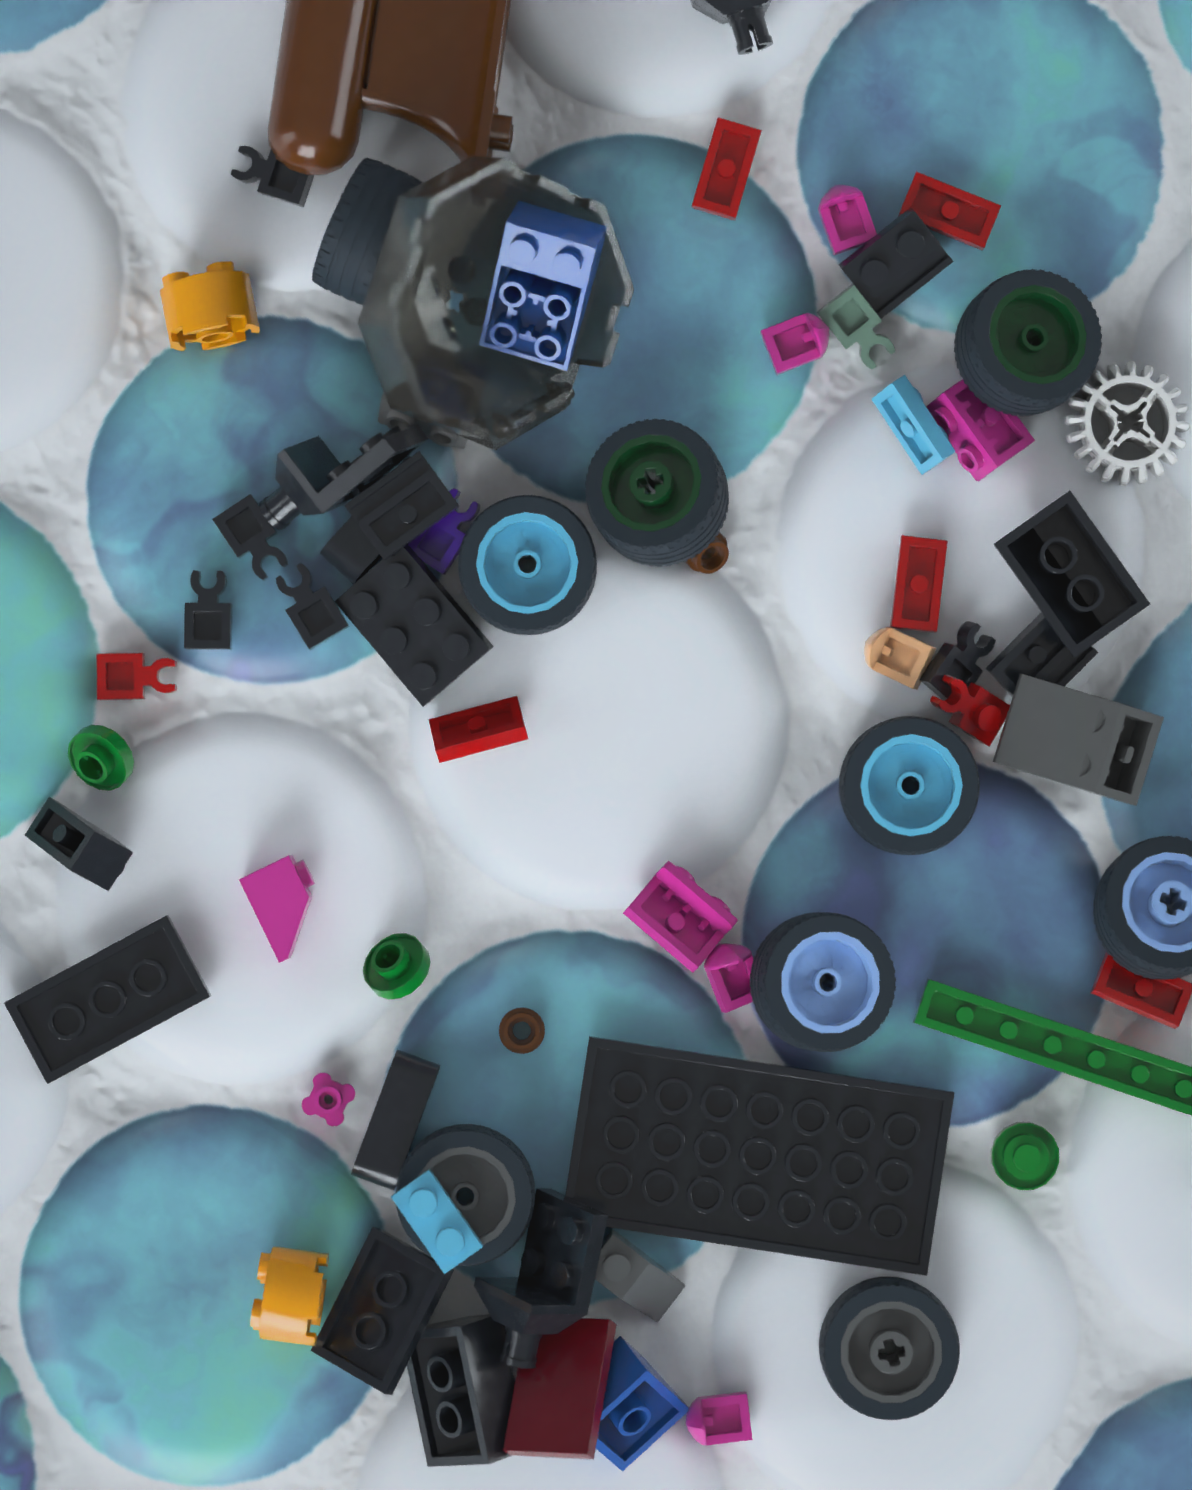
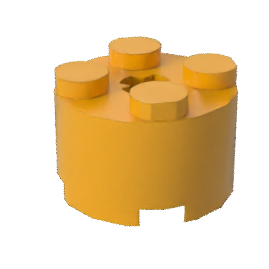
M227 261L208 265L206 267L207 272L189 276L188 272H175L162 278L163 288L160 290L171 348L184 351L186 349L185 342L201 343L202 351L217 349L246 341L245 331L251 329V333H259L260 327L249 274L243 271H235L233 262Z
M277 1246L272 1247L271 1253L261 1252L257 1280H260V1284H265L263 1299H254L250 1327H253V1330H259L260 1339L310 1346L316 1345L317 1335L310 1332L311 1325L320 1326L327 1280L323 1279L324 1273H319V1266L328 1267V1253Z

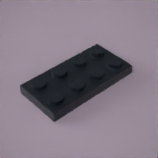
M166 915L4 1002L46 1083L49 1084L212 995L169 915Z

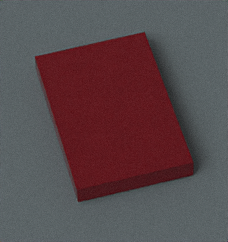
M581 1318L558 1334H542L536 1357V1367L532 1369H517L503 1451L514 1456L594 1459L616 1323L611 1319Z

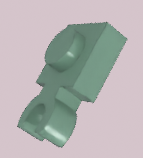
M851 284L817 312L846 350L855 342H858L860 345V358L868 368L874 369L876 367L875 362L869 356L872 346L881 344L885 346V349L890 354L895 352V347L888 337L882 334H875L872 330L882 320L854 284Z

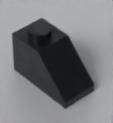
M48 797L25 834L27 838L67 869L107 891L110 890L117 877L123 872L127 861L133 854L130 849L110 834L51 797Z

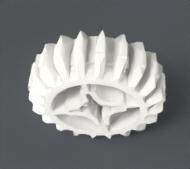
M1134 361L1126 363L1124 375H1121L1120 369L1115 362L1110 363L1107 366L1108 380L1098 369L1095 370L1091 375V379L1096 388L1086 383L1079 390V393L1086 399L1072 397L1068 402V406L1079 411L1080 414L1065 417L1064 423L1066 425L1079 427V431L1067 435L1066 440L1068 443L1082 441L1084 447L1078 449L1073 456L1076 460L1082 459L1086 454L1093 458L1085 468L1089 474L1095 471L1100 464L1105 467L1101 475L1103 482H1109L1113 477L1114 471H1119L1118 481L1120 486L1129 484L1131 472H1134L1138 484H1144L1147 482L1148 477L1147 467L1155 477H1160L1164 474V469L1159 459L1166 464L1174 465L1178 458L1169 448L1182 450L1187 445V442L1183 438L1176 436L1175 432L1190 430L1189 422L1176 420V416L1182 415L1189 410L1188 405L1180 404L1174 406L1171 401L1177 398L1182 391L1179 387L1173 388L1168 393L1164 391L1162 387L1170 378L1166 373L1161 375L1156 382L1150 380L1154 369L1152 365H1146L1141 375L1136 376V364ZM1120 387L1134 388L1144 392L1131 405H1123L1115 399L1111 401L1103 395L1106 391ZM1154 402L1158 406L1163 420L1161 440L1154 436L1155 432L1148 426L1146 420L1147 413ZM1094 406L1101 411L1099 415L1108 424V434L1101 445L1096 441L1091 426ZM1140 406L1141 410L1135 416L1137 422L1133 424L1138 426L1137 432L1131 429L1114 441V437L1120 431L1118 425L1122 423L1117 421V416L1119 415L1124 418L1128 414H1132ZM1123 442H1132L1140 448L1144 446L1152 453L1138 460H1123L1111 455Z

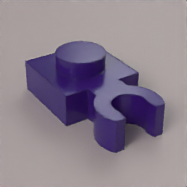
M455 488L449 491L456 501L461 492ZM473 501L466 512L459 513L457 510H454L408 545L423 562L445 575L458 556L465 535L460 530V527L463 523L473 520L478 515L481 505Z

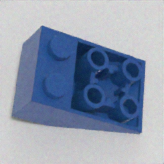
M518 201L505 224L479 345L567 371L598 269L608 226Z

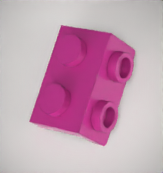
M667 861L623 912L625 916L692 973L703 963L716 945L738 921L721 899L710 896L695 883L694 877L687 870L675 866L670 861Z

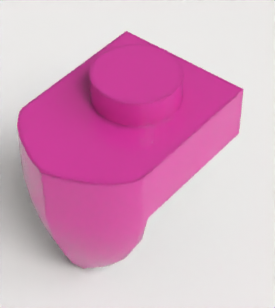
M834 185L822 197L818 206V212L833 255L863 246L877 234L861 190L850 185Z
M804 313L760 331L776 375L822 358L829 344L828 326L820 318L810 313Z
M718 944L705 960V971L721 1012L724 1013L753 1002L750 993V973L753 956L752 951L743 945Z
M746 1391L697 1397L691 1403L686 1415L685 1424L692 1437L699 1444L706 1446L753 1440Z

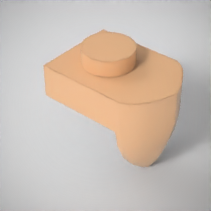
M885 627L874 632L865 641L864 655L870 669L918 690L921 683L919 679L929 666L937 648L895 628Z

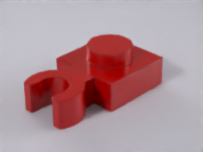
M144 653L96 654L97 700L145 699V686H152L161 693L177 691V685H165L159 680V672L163 668L177 667V661L173 659L161 658L153 662L151 666H145Z
M944 675L942 680L948 683L952 689L950 697L942 700L932 695L930 702L938 709L947 713H953L948 721L949 723L980 743L990 747L1006 720L1010 705L977 684L971 682L969 687H967L962 680L950 675Z

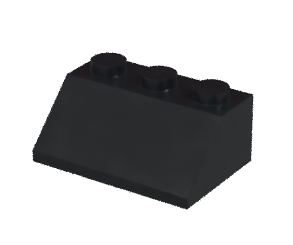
M1071 491L1065 493L993 544L1073 658L1150 605L1145 595Z
M490 1314L467 1316L428 1324L407 1364L427 1467L491 1464L513 1456L503 1451L514 1392L515 1377L512 1366L500 1361V1354L503 1351L506 1337L504 1326L494 1321Z

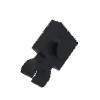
M239 146L238 152L251 157L252 166L245 172L232 169L231 175L243 183H254L260 180L257 192L304 207L314 175H305L290 170L277 160L272 150H270L268 159L265 160L263 155L254 148Z
M251 494L212 519L239 559L249 552L252 554V568L260 579L266 580L268 578L262 568V562L266 557H276L282 567L288 565L286 555L280 549L268 544L267 540L276 535L277 532L265 519L258 503Z
M300 563L296 566L302 575V582L299 586L294 588L287 586L286 581L281 575L276 578V584L282 593L293 597L296 601V604L285 611L308 649L312 650L350 626L325 586L316 592L312 591V575L309 569Z
M193 570L190 583L194 592L198 594V603H185L184 649L232 650V603H219V596L225 591L227 586V577L224 571H217V583L211 589L202 587L200 571Z
M970 621L963 623L957 633L956 646L944 642L919 679L942 700L948 699L952 691L951 686L942 680L944 675L960 679L969 687L971 682L975 684L983 673V670L975 663L979 657H984L992 651L996 640L991 636L982 634L975 644L974 637L981 628L978 623Z

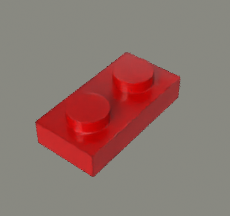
M717 118L691 208L736 220L762 130Z
M916 172L898 217L911 207L928 229L983 251L1001 205Z
M904 535L900 537L890 627L932 633L937 632L947 540Z
M517 696L428 719L439 763L528 739Z
M1106 951L1090 993L1176 1029L1181 1023L1191 997L1192 983L1181 978L1159 980L1136 975L1126 970L1125 967L1120 966Z

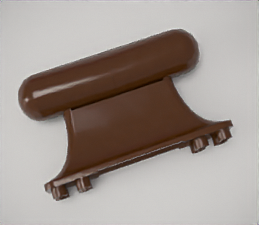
M286 0L268 122L269 146L277 160L290 170L305 175H326L341 169L354 156L359 143L363 109L395 116L418 125L449 146L460 159L467 172L473 202L484 204L486 195L504 197L507 180L506 162L492 160L493 150L510 152L513 139V116L499 115V108L496 106L511 0Z

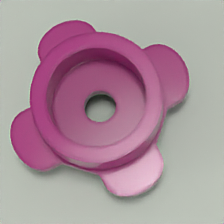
M319 1073L313 1078L314 1087L310 1096L302 1101V1109L307 1115L316 1114L324 1118L329 1126H338L344 1121L343 1112L348 1102L353 1101L355 1098V1089L350 1084L342 1085L332 1080L328 1073ZM326 1095L333 1097L331 1104L325 1103L324 1098Z

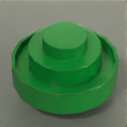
M89 725L82 728L69 742L67 754L70 765L78 777L86 784L98 790L111 791L119 788L133 773L134 758L132 751L126 741L112 729L103 725Z
M407 933L392 934L379 941L365 958L363 967L364 980L382 998L389 1000L407 996L415 991L428 975L431 963L429 952L415 936Z
M1016 1122L1003 1128L995 1137L991 1147V1164L996 1175L1006 1185L1018 1190H1035L1046 1185L1055 1175L1059 1165V1148L1054 1137L1042 1126L1031 1122Z

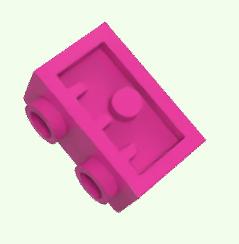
M964 379L944 391L926 407L937 424L945 430L962 467L970 472L976 481H980L1035 440L1017 415L1004 414L1002 411L998 412L994 408L988 407L986 403H982L978 397L974 396V393L968 389L969 387L964 383Z

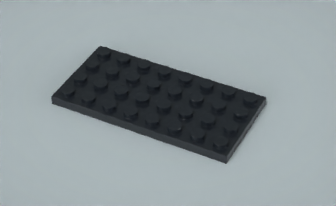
M589 1036L565 1195L607 1214L606 1227L927 1276L954 1092Z

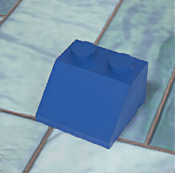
M619 1336L613 1343L596 1449L623 1472L688 1412L689 1407L647 1360L626 1340Z

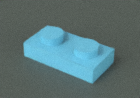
M905 375L892 382L872 398L875 406L921 475L956 452L949 442L945 430L937 424L923 403L921 394L911 385Z
M428 1169L391 1196L444 1274L483 1247L482 1242L431 1169Z

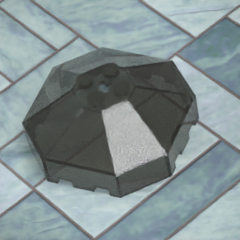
M471 156L398 197L358 325L391 409L490 449L497 450L565 410L571 404V399L575 396L573 385L580 365L604 368L611 364L620 333L613 331L620 307H629L635 289L604 204L591 198H582L569 192V188L541 175H532L517 168V164L504 158ZM518 201L608 226L598 269L567 371L479 345L505 224ZM451 290L454 293L463 294V300L459 302L460 311L458 313L455 309H447L446 302L451 299L449 292Z

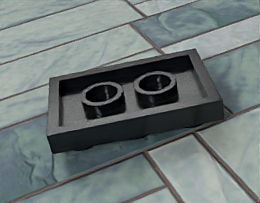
M408 544L384 561L382 559L334 601L422 707L430 703L494 647Z
M372 1227L317 1337V1343L312 1347L311 1351L380 1392L392 1395L454 1270L451 1269L444 1274L434 1258L381 1228Z

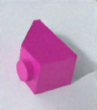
M288 855L239 879L279 963L292 957L312 899V894L308 887L315 884L305 861L301 860L296 863L293 855Z

